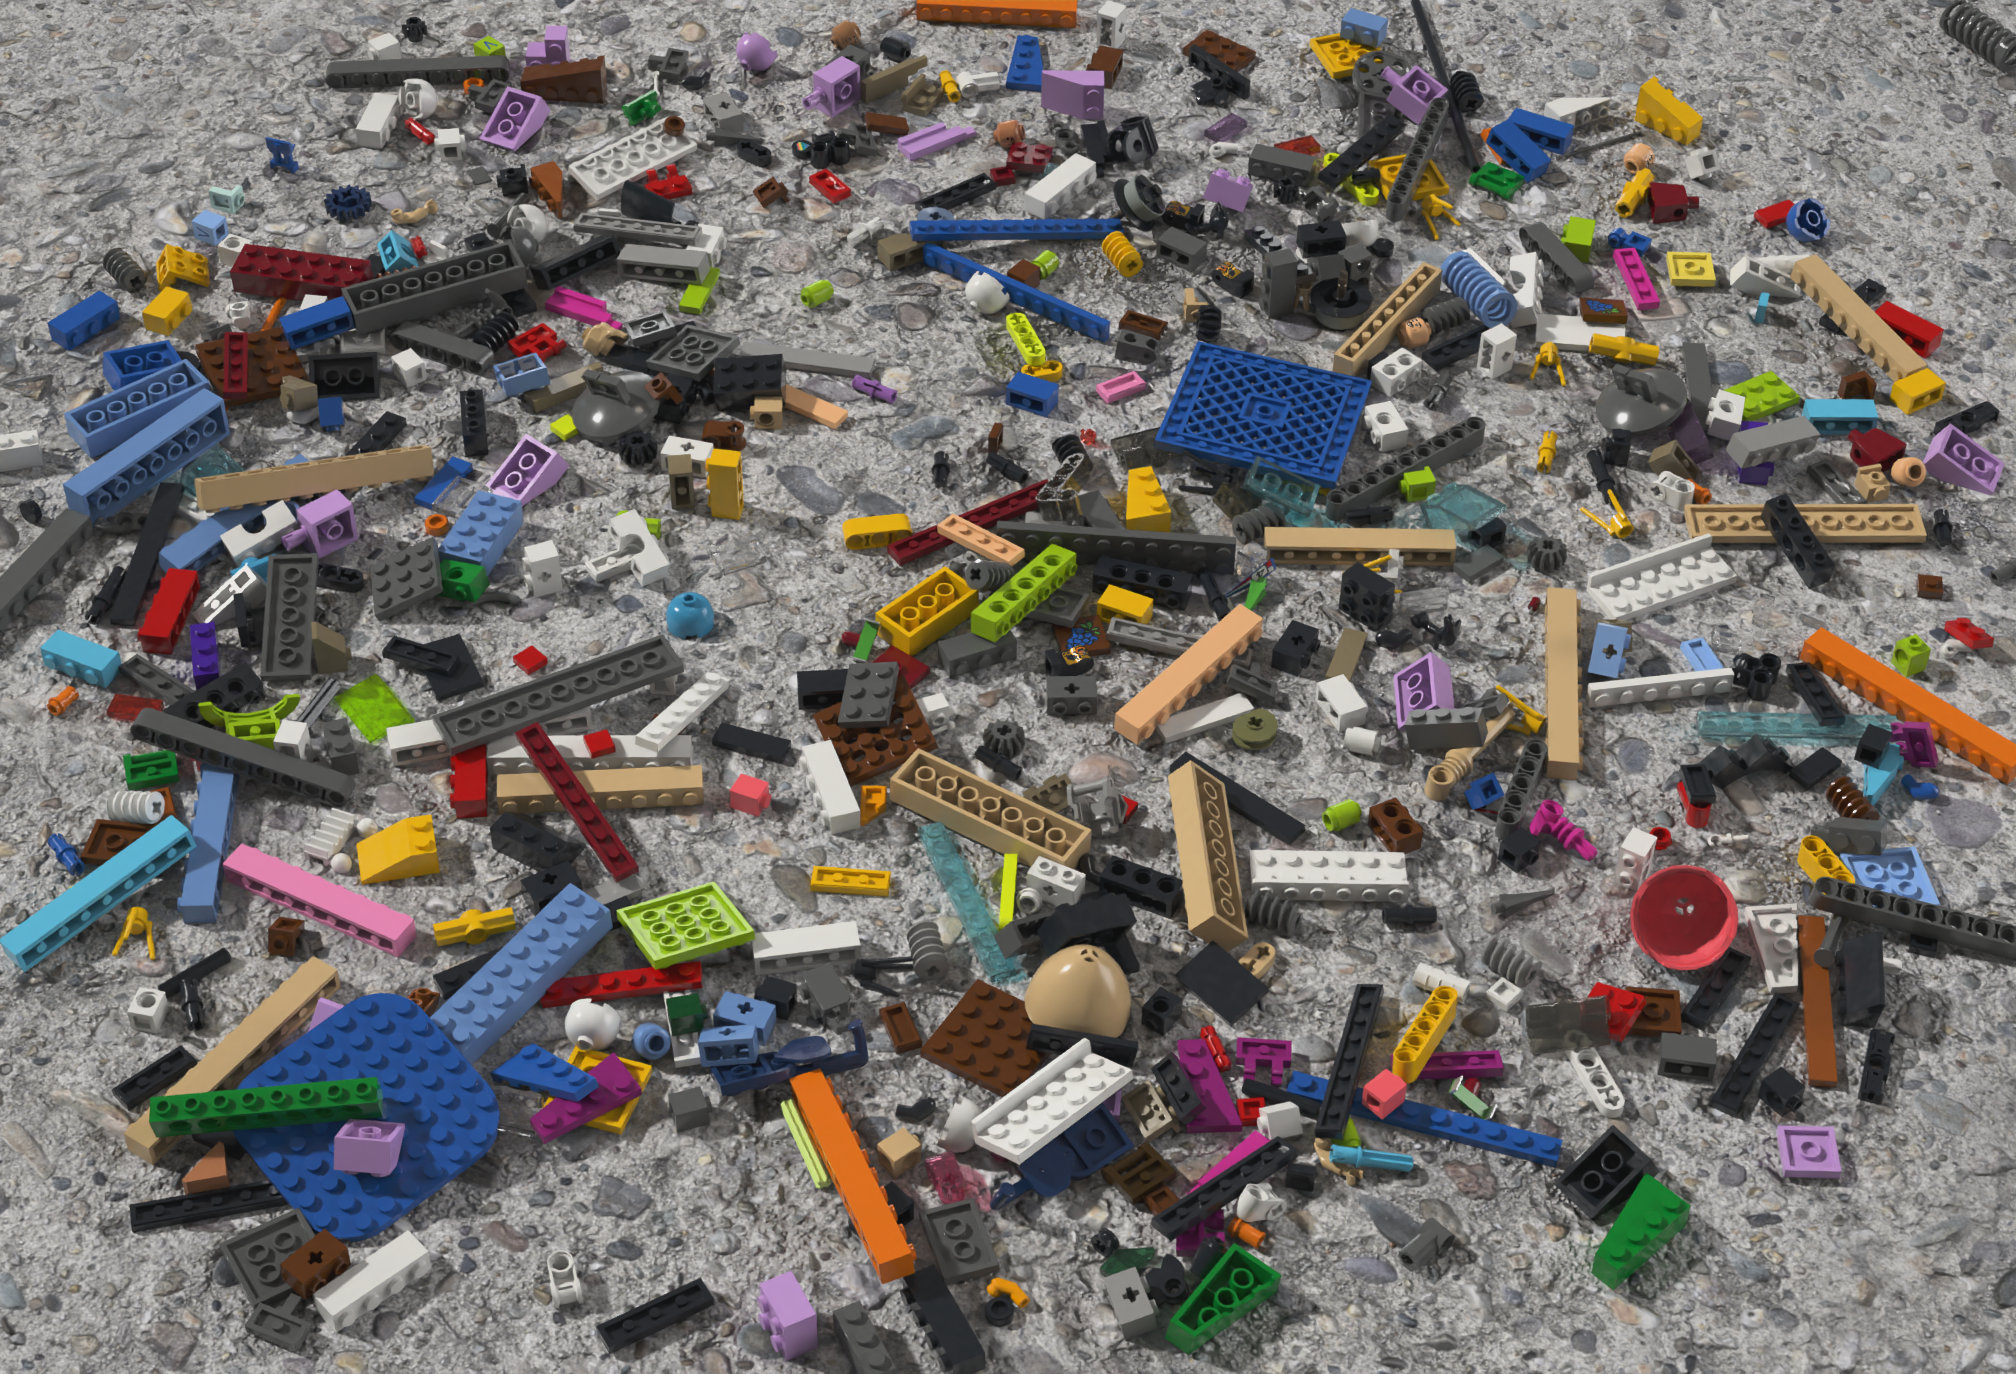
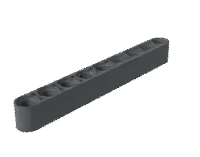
M501 55L334 61L327 66L326 84L334 89L404 86V81L407 79H423L431 85L463 84L465 80L472 77L480 78L484 83H490L493 79L505 82L509 78L510 62L507 57Z
M1438 97L1431 100L1387 196L1385 213L1386 218L1390 221H1401L1405 217L1448 118L1449 101L1445 98Z
M1469 417L1330 491L1327 494L1325 516L1331 521H1341L1345 519L1346 511L1364 509L1399 490L1398 482L1403 480L1404 473L1421 471L1426 466H1429L1433 472L1481 446L1484 440L1485 421L1480 417Z
M143 708L130 728L132 736L139 741L333 807L345 806L355 787L354 780L341 772L152 708Z
M1820 877L1817 879L1809 895L1810 904L1818 910L1930 939H1937L1941 942L2016 961V925L1831 877Z

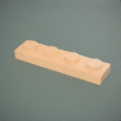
M955 514L950 515L937 525L939 534L994 562H1004L1014 566L1025 557L1023 548Z

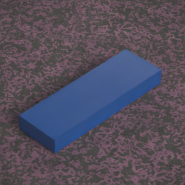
M452 456L414 497L415 504L435 511L473 470L472 463Z

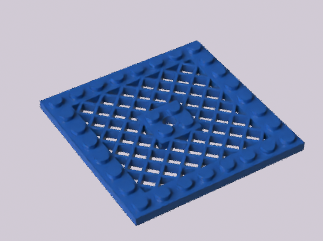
M1198 341L1154 440V448L1180 454L1187 450L1199 458L1210 462L1223 463L1232 467L1274 475L1279 478L1296 480L1300 483H1309L1322 488L1335 489L1369 395L1372 380Z

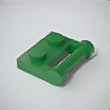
M1487 162L1477 173H1472L1469 184L1475 187L1478 185L1499 194L1500 198L1507 200L1524 184L1525 177L1514 171L1502 168L1497 164Z
M161 750L131 756V753L123 755L128 791L180 781L177 757L174 752Z

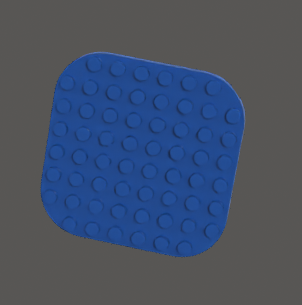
M377 993L351 1001L255 1069L237 1088L247 1089L377 1077L383 1092V1117L359 1120L405 1124L397 1166L390 1175L384 1177H374L371 1173L365 1172L350 1175L343 1173L342 1170H334V1137L347 1121L233 1131L240 1146L292 1209H300L315 1234L326 1229L336 1239L350 1240L351 1242H358L376 1236L482 1158L491 1148L497 1137L500 1110L493 1090L429 1016L416 1003L403 996Z

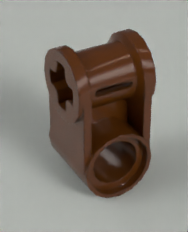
M708 421L704 424L701 441L713 443L714 449L741 451L746 447V439L743 437L744 425L739 421Z

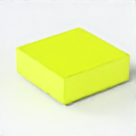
M568 414L550 424V431L564 441L579 433L572 417Z

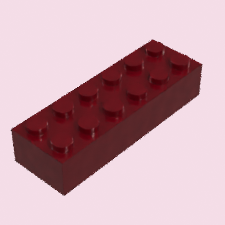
M244 244L230 270L234 292L275 298L283 297L297 301H303L306 294L327 296L328 301L342 296L341 288L374 279L370 260L254 244Z

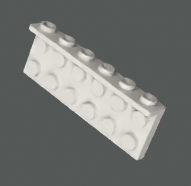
M664 118L646 128L640 129L630 136L622 138L612 145L606 146L596 153H591L580 161L573 162L568 167V181L571 183L577 180L597 201L623 188L626 180L635 182L647 176L646 170L655 169L657 171L696 151L697 143L685 132L677 137L666 134L663 129L666 119Z
M1708 533L1595 571L1589 575L1586 591L1610 619L1626 621L1736 583L1737 575L1711 547L1712 536Z
M1249 850L1251 895L1259 888L1261 890L1260 897L1263 898L1269 892L1270 900H1274L1276 896H1279L1280 900L1408 901L1410 885L1409 881H1407L1404 852Z
M1083 1038L974 1118L971 1123L975 1144L1020 1165L1133 1079L1132 1070L1092 1053L1090 1040Z

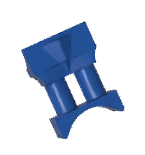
M266 137V146L273 154L270 168L282 166L294 174L299 169L298 161H293L292 156L295 144Z

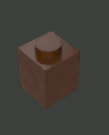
M1022 259L1007 271V277L1036 288L1040 285V267Z

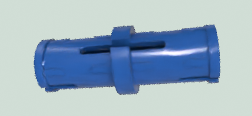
M55 833L49 837L48 845L56 853L58 862L64 864L72 876H75V873L80 875L85 870V864L77 856L74 846L69 845L60 833H58V836Z

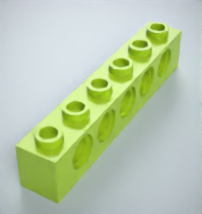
M1052 543L971 612V633L992 642H996L1003 635H1006L1013 626L1020 623L1028 613L1032 612L1043 600H1046L1050 594L1057 588H1060L1065 581L1075 575L1077 571L1076 553Z

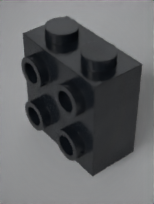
M1356 562L1342 573L1338 609L1355 618L1363 625L1377 631L1382 626L1388 625L1392 620L1395 584L1361 563Z

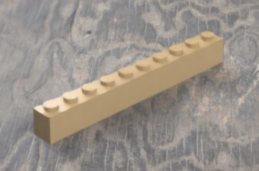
M423 444L196 478L194 481L198 507L203 511L206 510V513H216L220 511V508L224 507L241 509L244 508L243 504L253 503V506L266 505L269 500H276V502L283 500L287 502L290 501V497L299 496L300 499L314 497L313 494L315 493L327 495L341 489L352 492L358 491L359 487L367 485L368 488L382 487V483L390 482L392 485L405 483L404 480L406 479L424 481L427 480V476L434 475L431 447Z
M1547 587L1545 599V717H1547L1545 721V743L1547 745L1545 778L1576 780L1577 771H1582L1583 756L1579 755V752L1582 753L1583 738L1579 737V734H1582L1583 720L1578 719L1582 715V702H1578V699H1581L1582 685L1578 684V682H1581L1582 667H1578L1581 664L1582 650H1577V647L1580 648L1581 633H1577L1581 627V616H1577V614H1580L1581 600L1577 599L1576 589Z
M312 956L288 980L284 981L269 998L264 999L252 1014L246 1016L237 1028L228 1033L221 1043L209 1051L194 1068L188 1070L186 1075L175 1086L170 1087L164 1096L233 1090L315 1012L317 1002L321 997L329 999L341 987L338 970ZM149 1107L144 1115L127 1128L124 1132V1137L130 1152L154 1165L185 1135L156 1138L149 1124Z

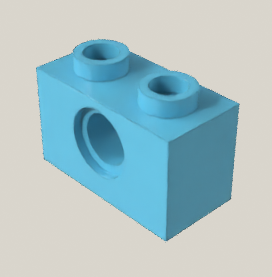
M393 230L377 243L385 271L393 274L395 269L401 272L404 267L407 269H411L413 265L419 267L411 242Z

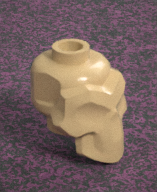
M601 322L593 326L592 329L589 327L585 329L581 336L584 340L582 346L584 350L594 356L600 354L607 356L615 344H624L629 339V336L611 327L608 323Z

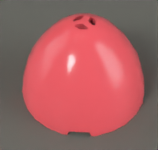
M1673 865L1657 871L1639 887L1632 901L1630 912L1631 929L1642 951L1664 967L1676 970H1696L1715 962L1728 949L1737 932L1738 908L1733 894L1725 882L1714 873L1697 866ZM1681 898H1687V899H1688V900H1687L1686 902H1684V903L1678 901V900L1681 899ZM1692 904L1693 910L1689 913L1688 906ZM1676 907L1682 908L1683 914H1680Z

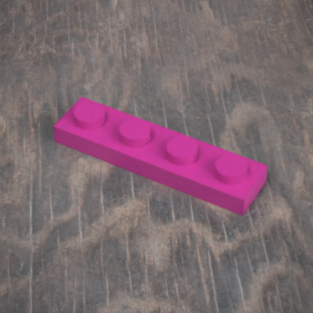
M1614 249L1613 258L1637 310L1658 309L1660 300L1636 249Z

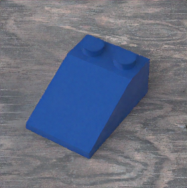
M169 340L103 352V375L115 391L178 363L182 359Z

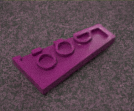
M1205 1039L1177 1040L1178 1059L1207 1107L1186 1125L1187 1134L1242 1132L1241 1120Z
M614 1052L588 1072V1074L596 1078L599 1085L598 1088L578 1102L556 1097L530 1118L532 1128L544 1144L642 1095L641 1087Z

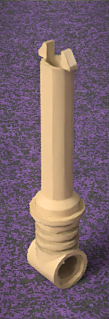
M1510 702L1508 706H1505L1500 716L1491 718L1486 723L1488 734L1483 747L1451 749L1446 753L1445 760L1440 765L1430 769L1424 787L1426 796L1435 801L1444 800L1448 797L1451 788L1463 776L1471 774L1473 771V760L1513 721L1515 716L1513 709L1516 706L1514 702Z

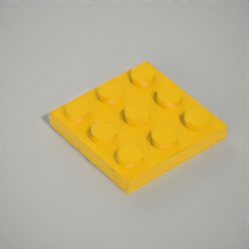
M1340 33L1312 38L1309 44L1332 79L1352 76L1354 65L1362 55L1371 51H1382L1379 46L1375 48L1341 38ZM1374 59V62L1377 64L1383 63L1380 59ZM1359 68L1363 73L1369 72L1366 68Z
M1406 154L1367 161L1368 170L1374 167L1380 171V181H1377L1376 184L1386 200ZM1430 159L1412 201L1424 199L1431 194H1434L1436 197L1449 194V186L1432 159Z
M575 1046L567 1062L588 1073L610 1054L595 1050L583 1051ZM618 1057L639 1084L643 1093L653 1073L652 1065ZM549 1095L544 1107L556 1097ZM641 1096L583 1125L622 1135Z

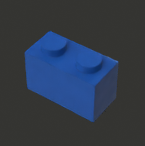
M1019 371L1006 387V405L1046 418L1058 403L1059 384Z

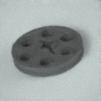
M1371 51L1362 55L1356 61L1352 73V81L1359 93L1364 91L1389 96L1383 93V90L1392 91L1393 86L1380 77L1383 70L1389 66L1402 77L1412 68L1405 59L1395 53ZM1374 59H1380L1383 63L1377 64L1374 62ZM1398 65L1402 67V70H1395L1393 66ZM1359 68H1366L1369 72L1363 73ZM1369 83L1373 88H1366L1363 84Z

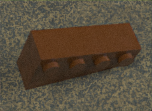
M605 55L591 60L583 58L578 62L569 63L568 61H562L558 65H551L549 63L525 67L520 81L521 91L540 96L543 100L603 104L607 93Z

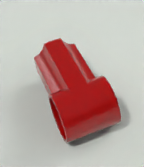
M1679 782L1677 784V791L1686 811V823L1694 828L1705 827L1709 821L1712 803L1690 804L1683 782Z

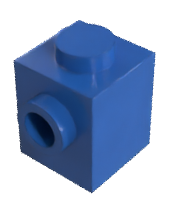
M341 397L318 399L320 427L326 428L327 432L339 431L340 426H345L343 399Z

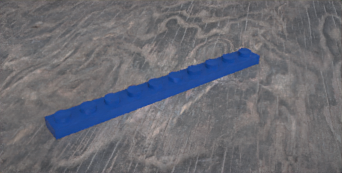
M1120 219L918 220L910 221L909 223L912 241L1105 239L1110 233L1120 231L1124 234Z
M930 242L923 246V264L967 283L977 271H979L978 275L987 273L1002 284L1004 288L1001 291L1004 295L1008 292L1010 302L1103 343L1109 339L1110 321Z
M1293 1071L1287 1092L1320 1102L1322 1106L1329 1080ZM1357 1087L1350 1115L1554 1168L1557 1166L1563 1142L1561 1139L1406 1099L1384 1119H1381L1362 1104L1363 1088Z

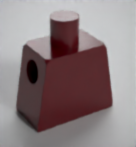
M1657 182L1649 183L1647 202L1653 224L1684 221L1687 218L1688 209L1699 208V197L1687 196L1685 186Z
M1873 428L1864 434L1854 429L1847 437V440L1852 443L1850 458L1859 467L1881 464V471L1883 473L1892 468L1898 459L1904 457L1907 446L1905 442L1878 428Z

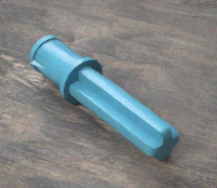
M1334 1144L1331 1145V1150L1333 1151L1329 1152L1331 1163L1351 1164L1354 1168L1367 1166L1409 1172L1413 1168V1157L1411 1155L1361 1149V1146L1358 1145L1352 1148Z

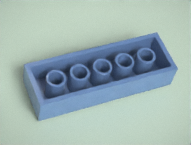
M184 359L64 413L68 434L90 458H93L121 445L203 388L211 391L209 381L187 359Z

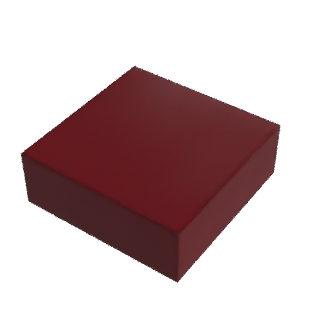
M1006 166L990 169V177L996 182V187L1016 184V177L1013 171L1006 169Z

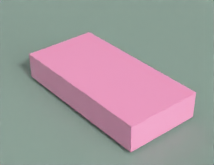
M1135 371L1096 385V392L1107 404L1146 390L1145 381Z

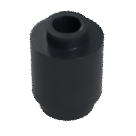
M892 36L885 37L881 41L880 51L885 56L900 62L910 57L911 48L909 43Z
M1211 1236V1238L1204 1237L1190 1261L1192 1264L1189 1268L1191 1273L1204 1280L1228 1251L1225 1248L1226 1243L1216 1236Z

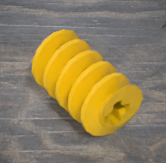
M1112 232L1104 239L1102 251L1121 275L1131 277L1142 269L1144 264L1140 253L1136 251L1135 247L1132 246L1122 232Z

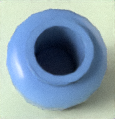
M645 1023L635 1029L632 1034L631 1043L638 1055L649 1060H656L667 1054L671 1040L665 1028L655 1023Z

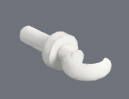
M1731 833L1726 834V837L1712 835L1708 838V844L1712 847L1714 846V843L1711 842L1713 840H1718L1721 844L1727 843L1728 846H1732V843L1749 841L1748 835L1731 836Z

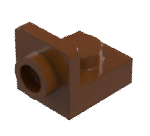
M774 176L753 190L763 208L779 197H782L786 203L790 201L786 195L789 192L782 181L778 183Z
M1863 370L1842 377L1838 395L1841 399H1846L1862 394L1867 400H1873L1877 383Z
M662 372L644 386L656 401L664 396L667 401L671 398L678 405L684 400Z
M279 917L268 928V952L270 954L293 956L295 954V940L305 930V920Z

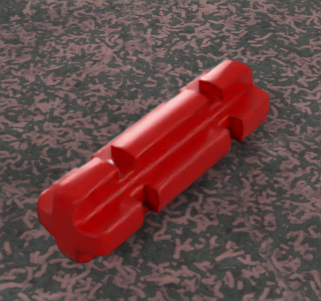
M410 117L404 121L405 128L424 143L430 145L435 142V135L415 119Z
M421 237L411 238L410 242L417 258L422 259L423 256H427L428 252Z
M1211 1025L1203 1027L1200 1036L1202 1039H1205L1214 1062H1216L1218 1071L1220 1073L1229 1071L1232 1062L1229 1056L1225 1055L1227 1052L1220 1038L1216 1036L1215 1028Z

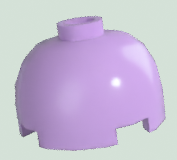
M745 32L736 46V55L740 65L747 71H764L768 69L778 57L777 51H772L769 47L771 43L763 36L754 32L752 35H748Z

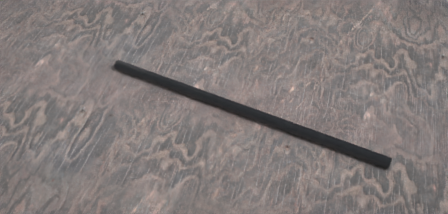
M1412 0L1411 6L1438 82L1448 89L1444 98L1449 101L1448 110L1471 173H1477L1481 168L1421 1Z

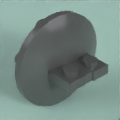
M1616 364L1611 369L1615 380L1601 392L1596 403V414L1602 427L1612 433V429L1631 430L1632 439L1659 430H1666L1683 413L1687 402V391L1682 379L1671 371L1660 368L1632 370L1631 368Z
M587 369L582 376L588 388L576 400L572 410V420L583 437L607 444L624 438L625 434H632L633 431L639 433L643 430L652 417L658 413L660 399L656 401L644 388L652 380L647 374L637 371H623L605 375L603 372Z

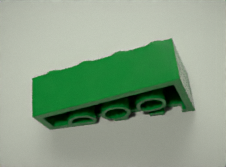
M1646 1172L1595 1253L1591 1273L1609 1288L1615 1290L1686 1226L1691 1206Z
M1234 1243L1172 1317L1165 1339L1189 1355L1274 1295L1282 1275Z

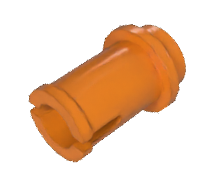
M1688 479L1695 485L1693 496L1697 504H1708L1712 498L1710 490L1701 487L1692 479Z
M67 686L58 696L49 699L47 704L48 710L55 716L64 714L66 708L78 699L79 693L74 687Z
M1237 1217L1232 1219L1227 1228V1232L1231 1233L1230 1237H1237L1255 1249L1259 1248L1265 1238L1264 1232L1257 1230Z

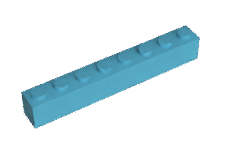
M170 815L0 938V944L7 957L25 973L197 846L189 829L174 816Z

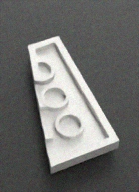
M1797 903L1745 907L1744 916L1770 994H1775V992L1778 994L1795 993L1798 988Z

